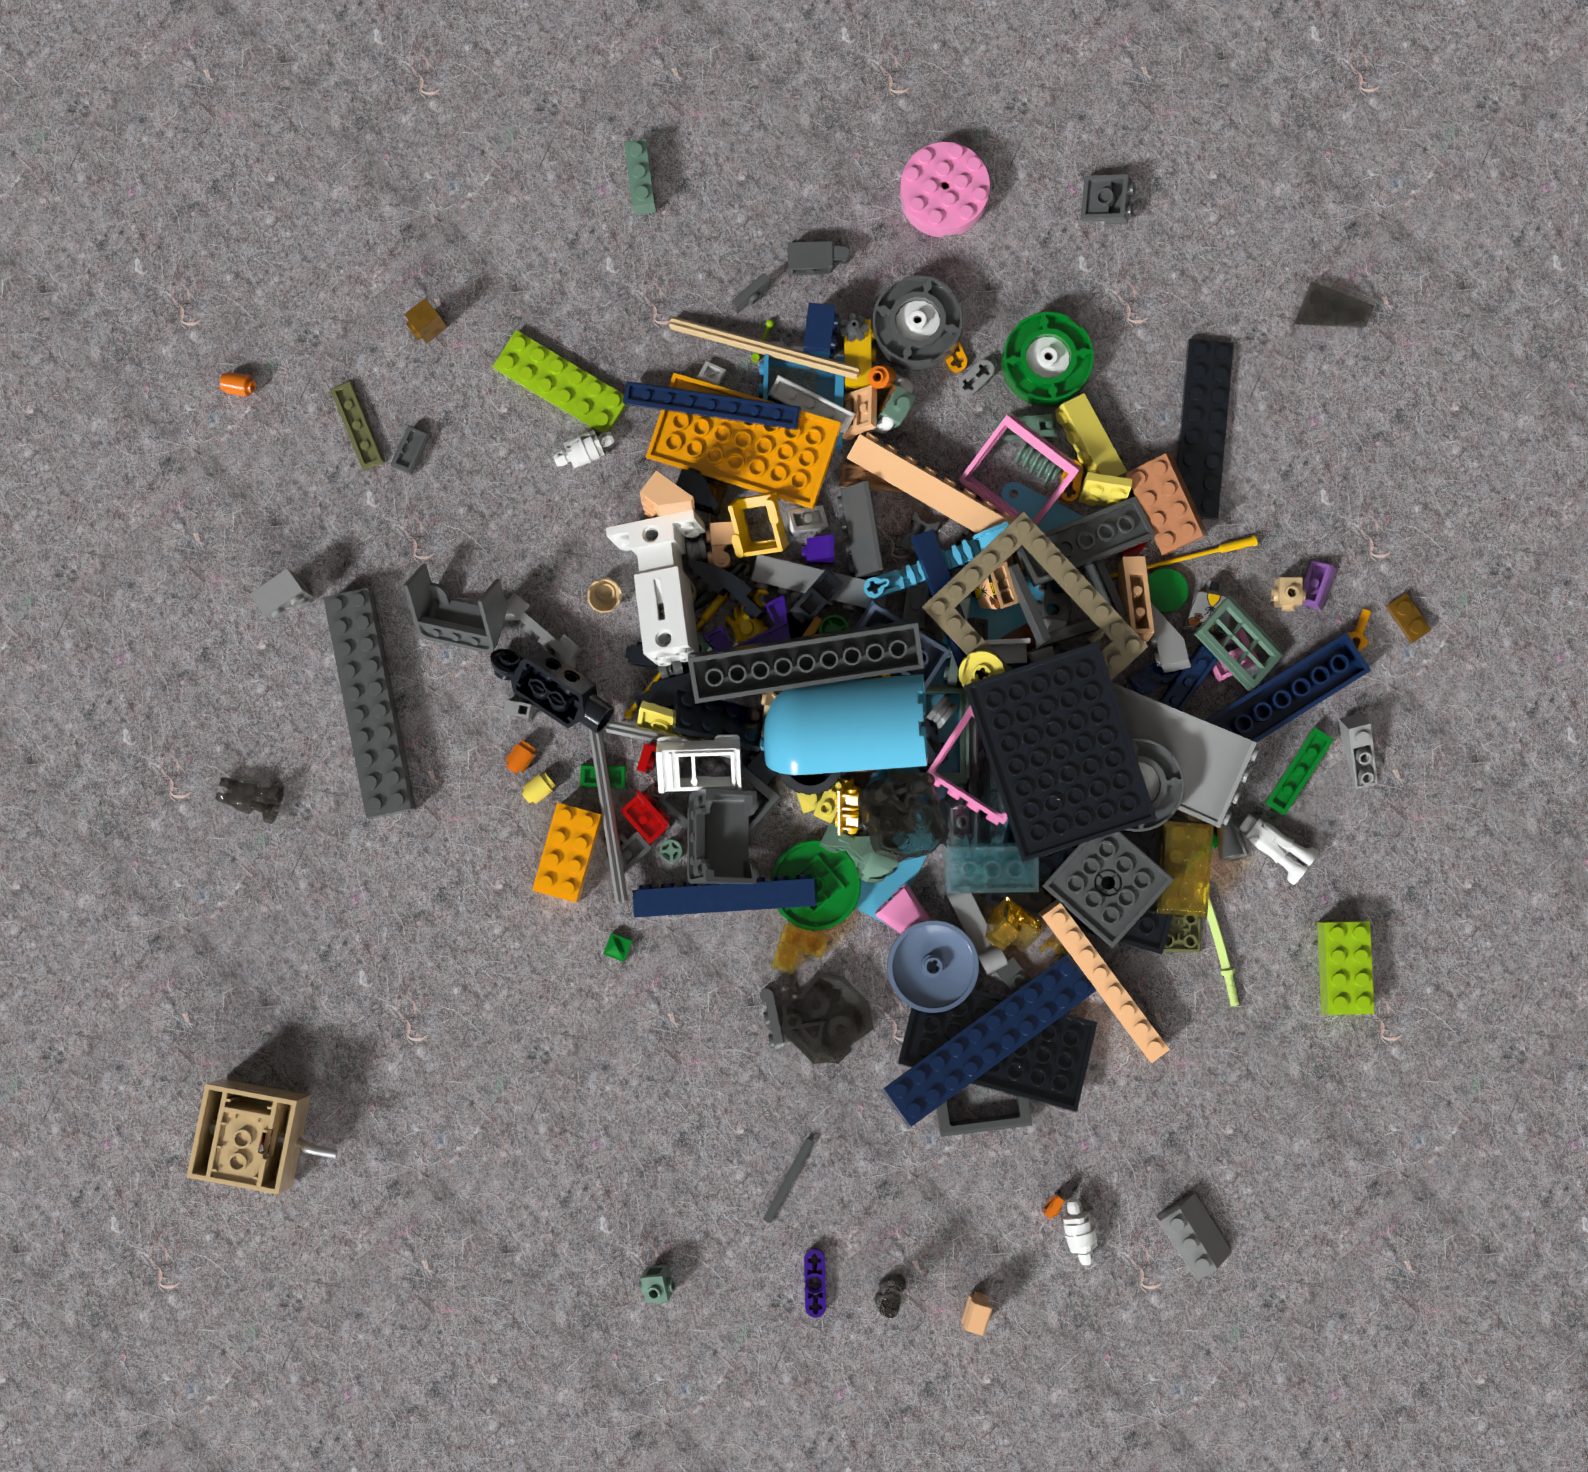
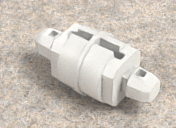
M592 430L581 435L578 434L576 437L563 443L566 451H560L553 458L557 466L567 465L571 461L574 468L581 467L588 463L591 464L592 461L604 456L602 448L612 445L615 441L611 432L602 433L597 437L595 431Z
M1072 1199L1067 1203L1069 1214L1063 1218L1064 1235L1070 1252L1078 1253L1077 1255L1082 1265H1090L1094 1259L1092 1250L1098 1246L1096 1228L1094 1227L1090 1212L1082 1211L1081 1202L1078 1199Z

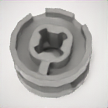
M946 694L926 717L927 720L937 723L938 729L944 725L959 706L957 703L952 704L949 700L950 697Z

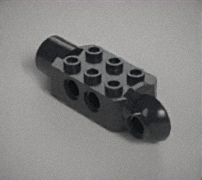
M539 648L525 658L508 649H497L490 655L494 674L498 678L511 680L512 689L515 694L566 728H570L580 722L597 734L610 721L615 708L597 696L596 684L544 649Z

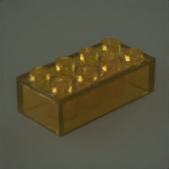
M1167 821L1163 824L1160 867L1171 875L1174 881L1158 897V914L1194 917L1208 916L1214 825Z

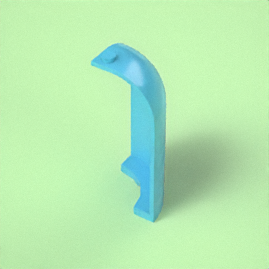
M924 675L845 680L782 691L774 698L768 708L764 723V737L760 738L761 751H764L767 767L782 774L808 775L927 766L926 726H921V722H924L923 715H925L926 701Z

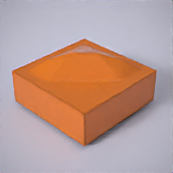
M1054 1193L1042 1208L1044 1215L1049 1219L1057 1216L1065 1202L1064 1199L1057 1193Z

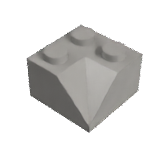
M288 568L250 594L263 615L269 619L281 617L285 614V609L287 608L294 610L297 608L302 609L314 597L300 576Z

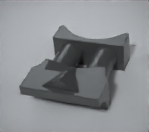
M915 511L911 519L913 524L910 531L903 537L899 546L916 554L911 537L918 534L921 526L926 527L924 532L932 529L937 532L940 522L933 524L923 522Z

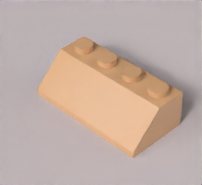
M655 471L640 491L646 519L688 510L695 511L694 497L658 471Z

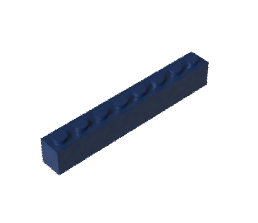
M810 874L797 875V880H788L787 876H774V881L765 882V877H758L754 884H706L704 886H697V884L683 882L684 887H675V883L661 884V888L652 889V884L639 885V890H632L634 917L818 906L816 878L810 879Z

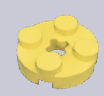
M978 650L970 652L959 666L958 676L961 685L964 687V685L981 680L978 679V674H975V671L981 668H985V672L988 673V676H984L983 679L1005 672L1002 660L990 651Z

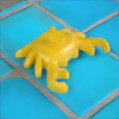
M759 589L752 599L761 608H764L766 603H761L759 597L762 594L768 595L769 592L765 589ZM743 605L741 606V613L738 607L734 608L735 620L730 616H725V620L733 629L738 644L768 630L762 620L748 617L743 612L745 608Z

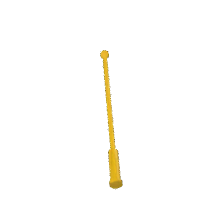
M1252 535L1248 538L1220 544L1218 548L1146 565V568L1148 570L1216 552L1225 553L1249 546H1257V538L1255 535ZM1118 573L1110 574L1111 579L1118 577Z
M729 592L724 596L717 595L701 615V620L696 625L697 631L705 622L711 619L727 599ZM660 672L656 675V677L653 679V681L649 684V686L645 689L643 693L650 691L651 684L653 682L658 681L661 678ZM636 702L629 710L624 712L626 719L632 718L633 712L637 708Z

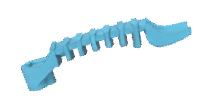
M1007 521L974 535L973 540H963L961 545H953L950 550H942L941 552L948 571L954 570L953 568L960 565L963 566L971 561L1009 525V522ZM919 560L915 565H906L903 570L899 571L896 569L867 579L864 583L865 594L872 599L878 600L926 581ZM874 583L877 584L878 586H880V587L877 589V590H878V593H877V594L874 593L873 591H870L871 589H873V584H874Z

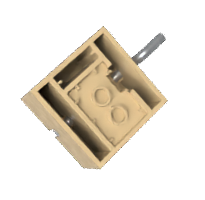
M219 1079L205 1084L187 1178L280 1194L293 1186L300 1148L305 1153L333 1159L337 1158L338 1150L311 1145L308 1141L299 1139L304 1133L311 1095ZM260 1146H263V1151L259 1152Z

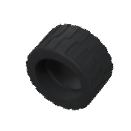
M843 772L823 773L820 775H789L779 773L786 786L795 790V792L805 795H817L830 790L833 785H836Z

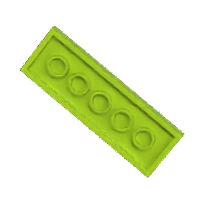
M515 330L493 365L494 370L601 434L611 431L626 407L623 403L624 394Z

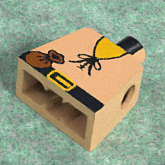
M1003 562L971 592L972 596L977 598L980 608L1003 609L1019 603L1007 562Z

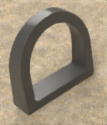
M1016 1096L1018 1113L953 1122H949L946 1101L936 1108L940 1136L1032 1126L1029 1100Z

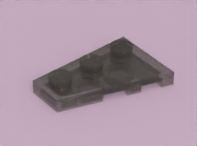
M1311 282L1293 325L1365 328L1374 305Z

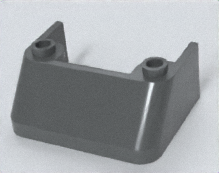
M422 564L404 584L417 632L424 639L485 653H491L496 648L507 612L500 579H495L479 598V605L451 600L445 586L431 582L426 564Z

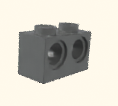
M1054 579L1040 584L1039 592H1042L1041 600H1037L1036 605L1042 618L1067 622L1071 597L1062 588L1060 593H1054L1051 590V583L1056 582ZM1048 604H1053L1057 608L1056 615H1050L1047 612Z

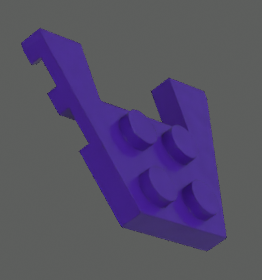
M783 595L765 604L775 626L736 646L790 638L786 603ZM722 626L704 635L705 639L715 649L732 647Z

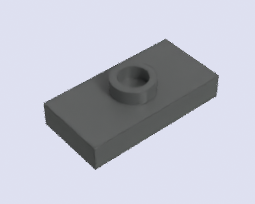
M766 273L760 275L732 300V309L737 314L748 304L756 303L761 298V293L770 286V278Z
M408 425L390 465L412 475L430 434Z
M1011 956L1007 959L1008 965L995 972L1010 991L1015 993L1032 979Z

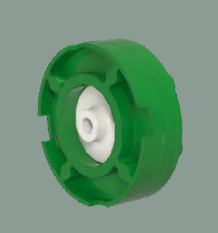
M1056 312L1036 313L1021 320L1008 336L1001 356L1002 374L1010 390L1021 400L1036 406H1056L1072 399L1084 386L1093 366V346L1083 327L1080 328L1075 322L1070 320L1069 316Z

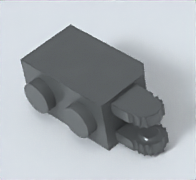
M796 239L787 243L788 276L829 274L832 271L833 265H844L848 263L850 258V252L846 246H832V241H827L826 239H816L814 242Z

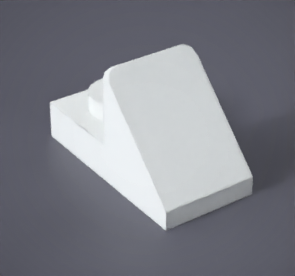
M823 505L815 506L814 510L805 507L786 511L791 532L795 537L807 531L822 530L829 527Z

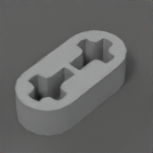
M988 360L977 362L959 380L958 392L963 397L975 395L992 378L994 374L993 364ZM979 367H982L983 369L985 367H988V375L982 374L978 378L977 375L980 372ZM972 380H974L975 382L972 384V387H971L972 390L967 389V390L965 391V390L963 389V388H964V383H963V382H966V383L968 384V383H970Z

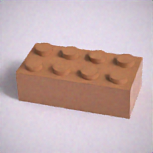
M1165 453L1125 473L1127 478L1132 479L1131 488L1156 535L1154 539L1162 555H1169L1209 536L1172 454Z

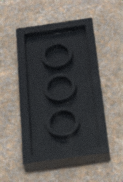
M677 689L674 694L672 732L705 740H715L717 735L736 734L740 737V748L759 752L761 749L760 738H762V710L723 700L695 704L694 693Z

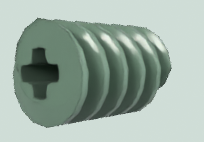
M1028 442L1023 444L1015 458V463L1023 460L1022 468L1031 465L1030 473L1038 470L1037 478L1046 475L1044 483H1048L1051 480L1054 481L1061 471L1058 465L1033 446L1028 445Z

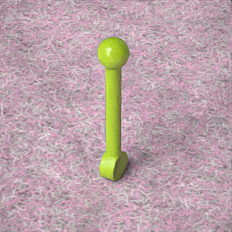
M772 319L766 321L767 327L761 338L762 341L766 340L770 328L775 324ZM755 352L751 355L752 362H759L760 353Z

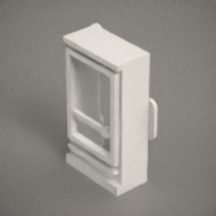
M717 735L715 740L682 741L680 736L659 737L657 739L656 761L659 793L667 791H698L705 788L742 789L740 737L738 735ZM691 756L692 777L680 778L679 757ZM695 756H731V776H696Z

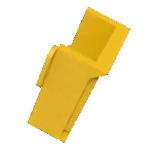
M777 492L736 498L728 506L735 532L731 540L736 557L742 558L781 552L789 545L777 502ZM766 506L775 538L751 542L743 509Z

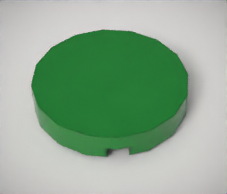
M1163 568L1154 571L1148 576L1150 601L1160 613L1175 612L1184 605L1188 597V585L1179 572Z

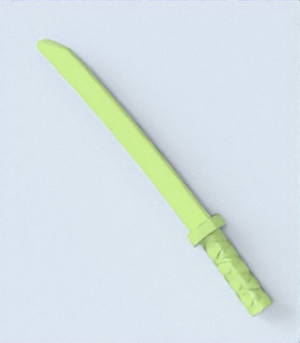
M1196 882L1195 885L1216 945L1222 968L1220 973L1225 979L1230 1006H1237L1239 1001L1233 978L1235 968H1231L1208 891L1200 882Z

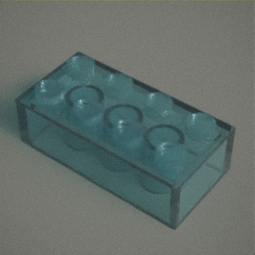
M1016 843L944 844V890L946 894L1039 892V857L1022 863Z

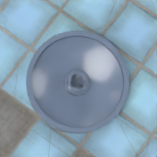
M940 920L920 921L904 929L894 940L887 957V975L896 995L908 1006L929 1013L944 1012L962 1003L972 992L979 972L978 955L970 938L958 927Z

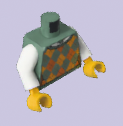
M896 374V382L887 389L877 407L876 428L869 431L885 434L901 425L916 399L912 395L913 385L909 380Z

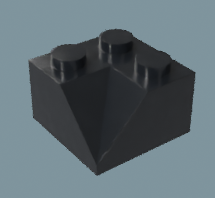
M682 469L676 485L694 497L696 510L718 517L727 492L726 487L723 486L722 482L711 479L710 482L706 481L704 476L700 475L701 471L697 469Z

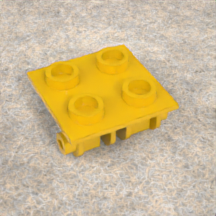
M851 778L835 794V805H838L835 826L838 827V835H841L845 830H848L849 834H856L859 829V812L856 811L859 810V792L854 787V778Z

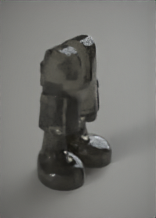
M221 777L219 785L230 790L232 789V793L230 795V793L217 792L215 800L247 814L254 810L262 813V819L265 823L272 824L276 820L280 806L260 802L255 798L259 796L280 803L284 795V785L282 783L274 782L270 787L266 788L261 787L256 780Z
M899 1273L885 1275L878 1284L882 1292L875 1294V1304L880 1314L885 1318H894L899 1313L900 1304L902 1303L901 1293L906 1289L907 1285L905 1278Z

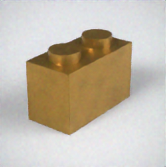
M426 298L404 314L408 320L405 324L417 340L422 338L426 344L447 328Z

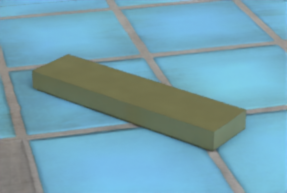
M348 381L331 388L330 391L362 470L365 472L384 464L385 462L353 383Z

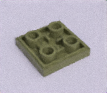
M1175 907L1163 952L1201 953V907Z

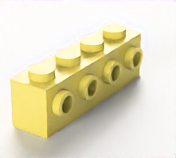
M1084 393L1061 404L1054 411L1058 423L1063 426L1067 434L1069 443L1073 445L1077 452L1078 460L1084 465L1087 472L1121 477L1127 472Z

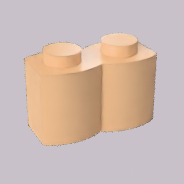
M974 1292V1295L969 1294L961 1319L963 1328L966 1331L981 1336L985 1335L993 1306L990 1305L991 1302L987 1299V1295L980 1292Z

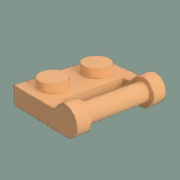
M869 385L845 394L843 400L844 408L856 415L846 434L842 433V438L851 440L855 435L876 428L877 388Z

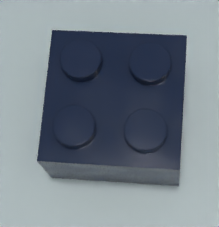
M809 302L803 352L829 359L830 355H835L837 336L833 335V333H838L839 314L835 313L836 306Z

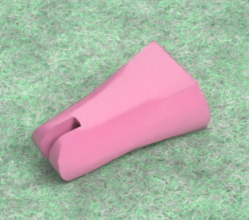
M907 883L897 889L892 894V899L890 901L886 900L874 914L898 933H901L904 929L917 922L932 920Z

